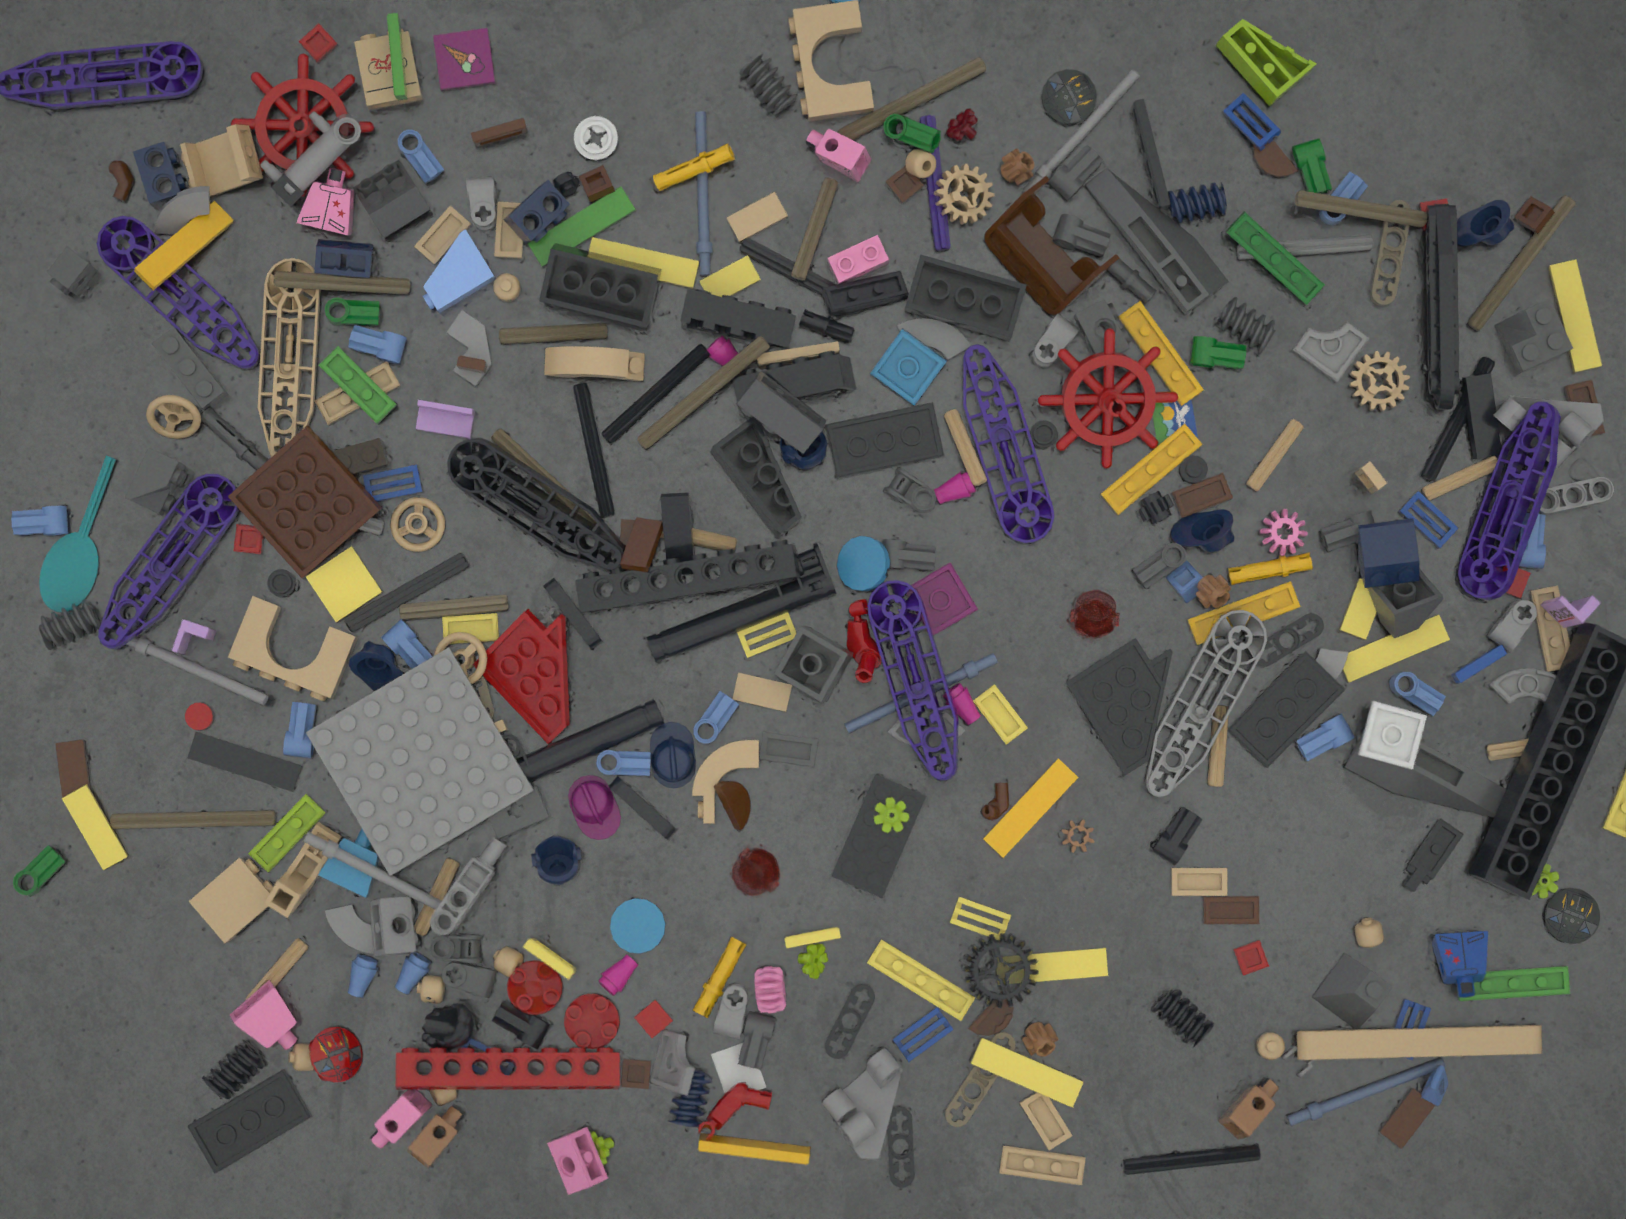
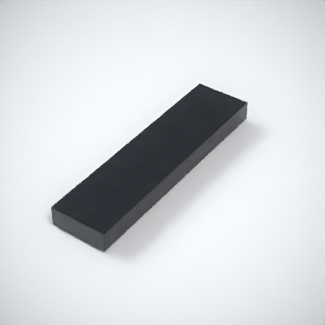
M1144 99L1136 100L1132 105V111L1156 206L1159 210H1165L1171 204Z
M195 732L187 757L188 759L292 792L302 765L199 732Z

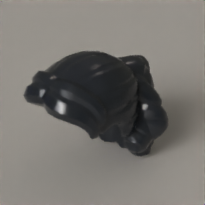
M454 1003L451 1007L434 1008L425 1017L426 1023L422 1027L424 1033L421 1039L422 1042L427 1043L431 1048H445L446 1051L460 1048L467 1044L473 1036L475 1028L474 1018L470 1010L463 1004Z

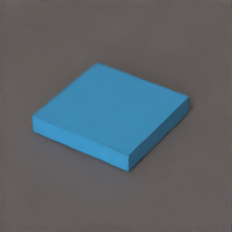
M903 328L870 374L915 406L947 360Z

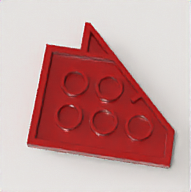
M527 609L486 650L487 665L483 676L547 744H550L570 724L565 616L561 614L546 628ZM479 658L472 664L476 669L478 667Z

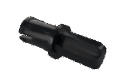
M807 309L804 310L799 323L801 327L803 326L822 333L821 336L823 337L828 335L847 343L852 340L855 331L851 326L832 320V316L827 318Z

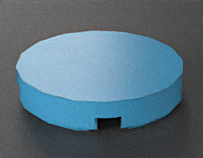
M859 536L849 540L842 547L838 555L837 569L839 577L846 586L853 590L867 592L876 589L887 577L886 573L890 567V558L883 543L872 537Z
M635 898L625 901L616 908L611 917L610 930L614 941L620 948L629 953L641 954L651 951L660 943L665 933V920L663 913L656 904L647 899Z

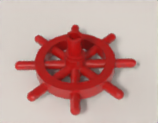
M304 53L298 56V77L284 81L275 87L259 72H253L251 80L265 96L259 104L255 119L234 118L231 121V126L234 124L249 125L250 130H255L258 143L265 153L258 160L259 164L267 160L270 164L274 162L278 166L288 169L296 160H292L281 153L297 139L298 159L308 149V140L313 144L320 137L316 132L320 130L309 118L313 111L321 116L332 106L336 117L348 114L340 96L354 84L355 77L352 74L346 75L333 89L319 81L309 79V58ZM297 90V111L282 97L284 94ZM308 90L323 96L309 112ZM275 104L288 119H268L272 106ZM326 120L330 125H332L334 122ZM358 121L361 132L369 133L373 131V123ZM343 123L339 127V132L343 136H349V132H354L355 127L351 123ZM268 130L288 131L275 145L272 144L268 135ZM340 156L332 163L336 169L346 172L345 178L350 179L354 176L352 168ZM307 189L304 191V194L301 197H304L307 194Z
M1109 328L1104 333V352L1090 355L1079 362L1068 350L1060 349L1058 357L1071 369L1064 382L1062 394L1041 395L1038 398V403L1041 406L1062 405L1064 417L1071 427L1056 443L1057 450L1064 451L1080 436L1087 442L1102 446L1101 464L1103 468L1108 469L1112 466L1113 446L1124 444L1138 436L1148 447L1156 448L1158 440L1146 429L1153 416L1156 403H1174L1179 398L1176 392H1155L1153 381L1145 370L1160 355V348L1152 347L1137 362L1125 354L1115 352V331ZM1114 365L1128 369L1129 371L1114 385ZM1104 366L1102 385L1090 372ZM1136 378L1139 380L1142 389L1141 393H1122ZM1081 381H1083L1095 394H1076V391ZM1141 403L1135 417L1126 409L1125 404ZM1075 405H1094L1079 420ZM1103 412L1102 432L1089 429L1088 426ZM1113 416L1119 417L1126 426L1113 431Z

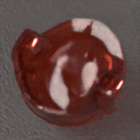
M1098 589L1080 595L1076 601L1075 609H1071L1070 622H1074L1075 628L1087 637L1093 639L1100 638L1111 633L1115 626H1119L1120 613H1116L1115 600L1109 594Z
M747 847L738 855L740 859L734 863L732 868L733 881L738 890L747 895L758 896L767 890L771 893L779 886L777 881L780 879V871L773 854L760 848L750 850Z

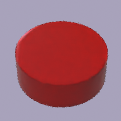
M194 703L187 708L185 720L190 728L205 730L211 726L214 714L207 704Z

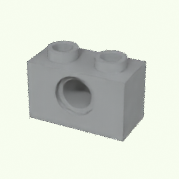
M411 897L381 898L369 901L374 957L416 952L418 938L413 926L415 908L411 903ZM393 920L398 924L397 933L392 929Z

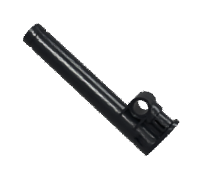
M817 542L813 544L812 549L797 554L801 578L774 582L776 588L660 631L659 634L655 633L647 636L646 638L655 662L662 661L668 656H675L836 594ZM813 557L815 558V559H813V560H810V561H807V562L803 563V561H805V560L811 559V558H813ZM775 560L773 561V563H772V565H771V569H772V568L774 567V565H775Z
M652 699L645 702L642 706L638 705L526 754L521 741L516 736L506 734L502 737L504 740L512 739L515 741L517 747L513 755L531 783L652 730L651 728L662 726L665 723L655 700Z

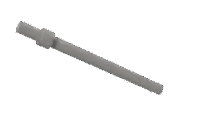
M1131 70L1054 156L1035 171L1036 175L1024 187L1023 192H1026L1045 176L1050 179L1054 175L1053 172L1139 79L1140 76L1134 70Z
M135 637L126 644L135 648V652L144 656L149 654L263 706L268 700V695L154 645L153 641L145 637Z
M308 832L303 841L322 851V855L330 859L334 857L435 910L442 902L438 898L393 875L390 876L389 873L339 848V844L330 839L327 842Z

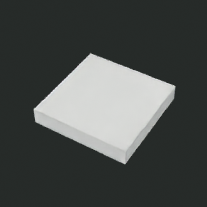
M1372 701L1358 755L1413 769L1427 715Z

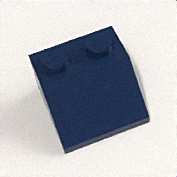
M1413 518L1358 525V566L1364 588L1419 581L1420 560Z

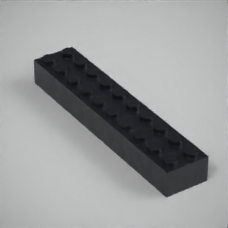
M1586 622L1579 624L1470 872L1471 875L1515 896L1530 900L1626 682L1625 638L1597 624Z

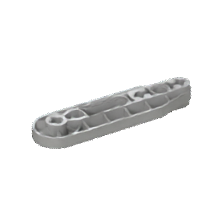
M1244 610L1229 611L1221 615L1211 628L1155 731L1145 780L1146 788L1153 796L1165 797L1170 794L1205 760L1266 646V628L1262 621L1253 613ZM1242 630L1245 633L1242 635L1246 637L1245 641L1234 644L1233 641L1236 639L1232 638L1233 633H1240ZM1225 636V639L1215 640V637ZM1253 636H1263V638H1253ZM1210 639L1215 653L1205 649ZM1230 648L1235 649L1230 659H1226ZM1248 648L1253 657L1249 658L1244 649ZM1205 652L1213 657L1200 678L1192 672L1201 655ZM1220 658L1232 664L1229 670L1217 664ZM1253 661L1248 672L1239 667V665L1249 664ZM1213 669H1217L1218 672L1214 680L1211 679L1207 690L1198 703L1200 705L1195 704ZM1238 670L1246 674L1235 696L1226 692V689ZM1222 672L1227 674L1208 710L1203 707H1206L1208 704V700L1218 685L1217 681ZM1192 676L1199 680V683L1189 701L1186 702L1179 698L1188 679ZM1225 694L1232 698V701L1222 720H1219L1212 715ZM1178 700L1186 706L1174 727L1167 723L1166 720ZM1213 719L1219 722V726L1207 745L1199 739L1209 720ZM1163 725H1166L1173 730L1162 751L1156 748L1158 734ZM1190 727L1189 733L1193 736L1191 740L1185 739L1181 745L1187 748L1186 751L1183 752L1180 748L1172 746L1174 741L1180 744L1182 740V735L1179 734L1181 729L1187 730ZM1198 742L1205 746L1206 749L1201 758L1190 767L1186 763ZM1156 751L1160 754L1153 765L1154 754ZM1171 751H1176L1180 756V761L1175 766H1168L1166 763V755ZM1160 766L1174 772L1172 776L1166 773L1163 778V782L1166 783L1165 788L1159 787L1158 790H1155L1156 785L1153 783V780L1155 778L1160 779L1164 773L1159 770ZM1184 767L1188 768L1189 770L1186 771V772L1178 779V777H1179V775L1181 774L1183 768H1184Z

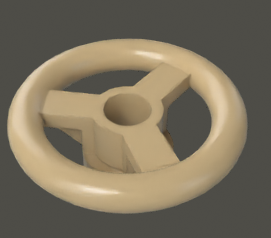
M164 395L154 399L146 411V418L152 429L167 438L182 439L189 437L199 429L201 424V415L197 407L191 401L176 395ZM156 409L165 415L167 421L166 428L161 426L155 419L154 413ZM193 420L191 426L187 429L174 431L175 425L181 421Z
M412 497L406 499L395 508L391 516V533L395 541L409 551L422 552L429 550L441 540L444 534L445 518L443 512L436 503L427 498ZM415 505L414 512L409 514L405 520V526L399 528V518L403 511ZM424 506L429 508L436 517V531L428 527L427 518L423 515ZM416 519L422 521V526L419 529H414L412 526L413 521ZM409 533L415 535L424 533L431 539L424 543L416 544L407 541L403 536Z
M455 632L447 635L437 645L434 656L445 650L454 641L464 640L471 643L466 649H459L453 652L457 660L460 655L465 657V662L461 667L468 677L467 671L474 667L472 664L476 661L474 653L478 652V667L468 677L471 684L475 683L481 678L486 669L487 653L485 647L477 637L466 632Z

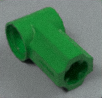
M892 114L884 121V132L890 138L933 153L939 146L941 131L899 114ZM900 121H902L903 130L901 133L897 134L896 126Z
M1317 138L1292 146L1294 160L1297 168L1301 169L1307 191L1320 194L1331 191L1332 186L1324 163L1326 162V157L1321 140Z
M337 297L329 300L325 306L326 318L332 325L379 326L380 301L344 300ZM336 305L344 307L346 310L345 314L341 318L332 317L330 315L332 307Z
M1193 336L1190 364L1200 367L1222 366L1243 369L1247 345L1219 342L1218 339L1211 337Z
M48 845L24 870L15 875L13 879L15 890L25 896L37 894L41 887L66 861ZM30 875L34 879V886L30 890L25 891L21 887V881L25 876Z

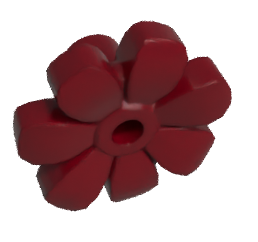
M968 108L964 112H960L956 119L952 118L949 121V128L946 130V134L957 141L961 140L964 135L968 139L974 138L977 132L972 126L978 121V118L974 115L975 112Z

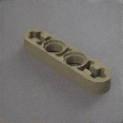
M1396 200L1390 204V206L1411 209L1410 205L1403 200ZM1383 222L1370 291L1372 301L1378 306H1387L1396 297L1409 225L1399 223L1398 226H1404L1402 230L1398 227H1388V223L1393 225L1394 222ZM1391 232L1397 233L1401 238L1400 245L1398 247H1390L1386 242L1387 234ZM1390 259L1395 262L1396 270L1394 273L1386 274L1382 271L1381 263L1383 260ZM1378 276L1385 280L1394 279V283H1387L1386 292L1390 293V296H1387L1384 301L1380 300L1379 294H1376V290L1382 289L1384 280L1378 281Z
M999 1032L991 1038L990 1041L995 1043L998 1038L1003 1040L1007 1037L1009 1038V1050H1015V1040L1009 1033ZM974 1065L945 1110L947 1122L954 1127L964 1126L970 1120L998 1075L994 1073L990 1076L983 1075L980 1067ZM970 1083L978 1084L981 1089L980 1095L975 1099H970L965 1095V1088ZM961 1096L966 1102L974 1105L971 1109L965 1106L962 1111L965 1118L963 1120L957 1119L955 1122L951 1120L953 1115L950 1111L952 1108L957 1110L962 1102L957 1101V1099Z

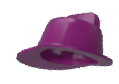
M594 775L582 776L574 781L569 789L568 800L576 822L583 834L597 840L606 839L615 834L620 826L621 815L606 781Z

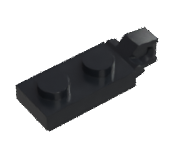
M1440 818L1409 862L1406 871L1411 874L1403 886L1411 892H1415L1421 882L1427 885L1430 880H1433L1464 834Z

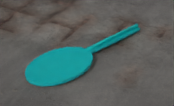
M105 457L79 531L60 538L51 547L44 559L39 579L40 593L44 603L53 611L62 612L61 608L63 607L70 611L72 610L73 603L79 606L82 600L87 598L94 586L98 574L99 556L95 543L88 535L115 465V458Z

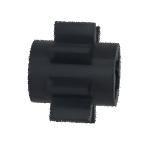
M1157 491L1141 500L1144 507L1140 508L1139 511L1144 521L1151 518L1153 524H1156L1172 515L1169 508L1173 507L1174 504L1169 494L1162 497L1160 491Z

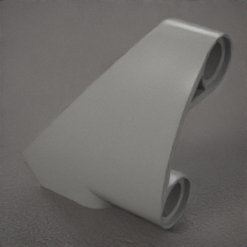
M1509 396L1494 414L1502 424L1514 432L1534 403L1548 402L1555 406L1561 417L1556 469L1561 466L1576 447H1581L1604 422L1600 403L1557 401ZM1542 414L1541 418L1546 419L1547 414ZM1539 427L1536 428L1537 430H1539V431H1541V432H1542V430H1543V428H1542V429L1539 428ZM1538 436L1532 439L1530 444L1532 448L1537 446ZM1550 450L1546 459L1548 462L1550 461Z
M887 1048L880 1050L867 1062L866 1071L843 1090L841 1088L835 1090L822 1102L823 1106L838 1123L842 1136L859 1158L864 1160H879L902 1074V1067Z

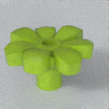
M892 797L886 799V805L878 803L875 810L880 814L874 817L875 824L883 823L881 829L886 833H889L892 827L896 832L903 829L901 822H908L909 814L903 812L906 808L905 803L899 801L895 804V800ZM890 813L894 814L893 818L889 817Z
M1545 864L1532 895H1535L1538 892V896L1541 899L1548 897V891L1555 893L1558 890V886L1553 882L1559 879L1558 872L1550 873L1551 866L1549 864Z
M809 944L807 946V953H800L798 955V963L805 964L802 968L803 973L809 974L810 978H819L820 973L822 974L825 969L823 963L828 962L827 953H824L825 946L823 944Z
M592 1131L590 1135L601 1162L605 1165L607 1164L606 1157L610 1155L609 1149L614 1147V1142L610 1137L603 1139L602 1136L597 1137L596 1132Z

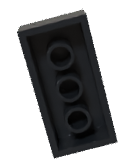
M554 243L550 250L539 302L646 328L650 322L662 269Z
M920 254L905 311L1010 341L1027 285Z
M875 774L831 876L882 898L926 796ZM892 797L895 800V804L899 801L905 803L906 808L903 812L909 814L908 822H901L903 825L901 831L896 832L892 827L890 832L886 833L881 829L883 823L875 824L874 817L880 814L875 810V807L878 803L886 805V799ZM890 813L889 817L893 818L894 814Z

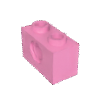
M878 235L828 257L827 263L837 284L851 282L889 264V258Z
M588 1127L571 1132L547 1143L568 1195L608 1179Z

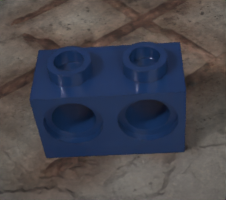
M161 142L133 151L149 204L153 208L163 205L165 202L167 203L177 196V193L187 189L182 173L177 174L174 164L178 163V159L173 147L169 148L165 142ZM157 154L163 155L164 161L162 165L152 167V157ZM165 180L171 181V190L167 193H160L159 185Z
M547 180L503 220L525 244L532 240L537 243L548 233L545 228L551 222L556 225L567 215L565 209L570 203ZM544 198H549L554 203V210L552 212L547 211L543 207ZM525 216L531 217L534 220L535 226L533 230H529L524 226L523 219Z
M318 239L314 273L370 278L373 244Z

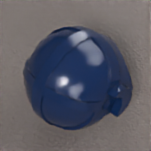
M821 431L807 450L802 453L799 450L796 451L794 447L786 445L784 439L781 438L780 449L782 458L787 464L791 463L799 469L807 470L824 460L827 450V439Z
M559 836L547 838L536 847L535 853L531 854L533 867L537 866L539 877L557 886L563 885L577 874L578 860H582L580 847H575L574 842Z

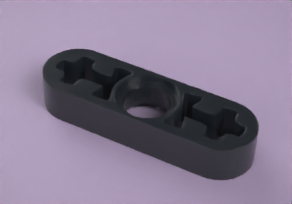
M552 578L543 585L588 646L592 649L598 645L602 639L583 614L580 613V610L557 580Z
M1306 614L1267 637L1264 650L1273 646L1269 641L1274 639L1276 648L1282 654L1277 656V652L1274 651L1268 655V662L1261 659L1256 665L1267 667L1318 637L1324 629L1322 618L1317 614ZM1306 619H1309L1311 622L1316 621L1318 624L1315 627L1316 632L1314 634L1312 631L1303 633L1302 636L1305 640L1301 642L1300 635L1293 629V626L1297 625L1298 630L1307 625ZM1284 632L1291 633L1295 638V643L1291 648H1284L1280 644L1279 639Z
M618 776L608 786L667 840L677 830Z
M858 984L851 990L825 1041V1050L830 1057L840 1059L848 1054L875 1000V993L869 985ZM863 989L868 990L867 996L870 997L869 1002L863 1001L859 1008L865 1010L863 1015L855 1009L847 1008L849 1003L855 1006L858 1000L855 992H862ZM852 1013L857 1016L858 1024L854 1029H846L842 1025V1018L845 1014ZM838 1027L842 1032L852 1034L850 1040L844 1037L842 1045L845 1047V1050H839L835 1054L832 1052L833 1047L829 1044L831 1041L836 1042L840 1034L835 1033Z
M896 1106L892 1109L887 1127L889 1177L895 1186L905 1188L913 1182L915 1176L912 1115L907 1108ZM898 1111H902L903 1116L908 1117V1120L902 1124L903 1131L909 1130L908 1136L904 1134L892 1136L891 1134L892 1130L897 1131V1123L892 1122L891 1119L897 1115ZM897 1139H904L909 1144L908 1151L903 1155H898L893 1151V1143ZM893 1158L898 1160L910 1158V1163L904 1162L905 1172H910V1177H905V1182H900L899 1178L894 1177V1173L899 1172V1162L893 1164Z

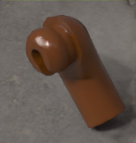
M115 160L109 165V172L114 175L118 182L113 197L126 202L134 182V177L125 162Z
M995 783V798L982 808V815L988 820H996L1008 810V783Z

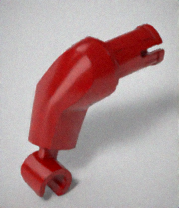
M866 599L856 600L850 605L849 612L854 619L848 620L847 648L854 653L852 657L859 664L855 677L863 683H868L872 680L874 669L880 666L882 661L877 643L870 635L867 619L861 618V615L868 614V602Z
M746 1082L737 1083L724 1094L707 1117L708 1122L700 1124L698 1134L704 1128H708L711 1130V1133L707 1136L706 1140H712L715 1129L720 1130L741 1106L744 1107V1104L769 1110L772 1092L749 1088Z

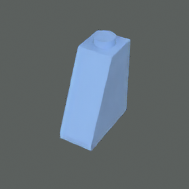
M466 229L459 234L423 286L427 292L423 295V298L431 310L436 307L437 311L441 313L495 280L494 275Z

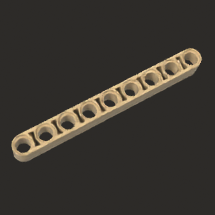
M1541 1025L1297 1031L1298 1060L1542 1054Z

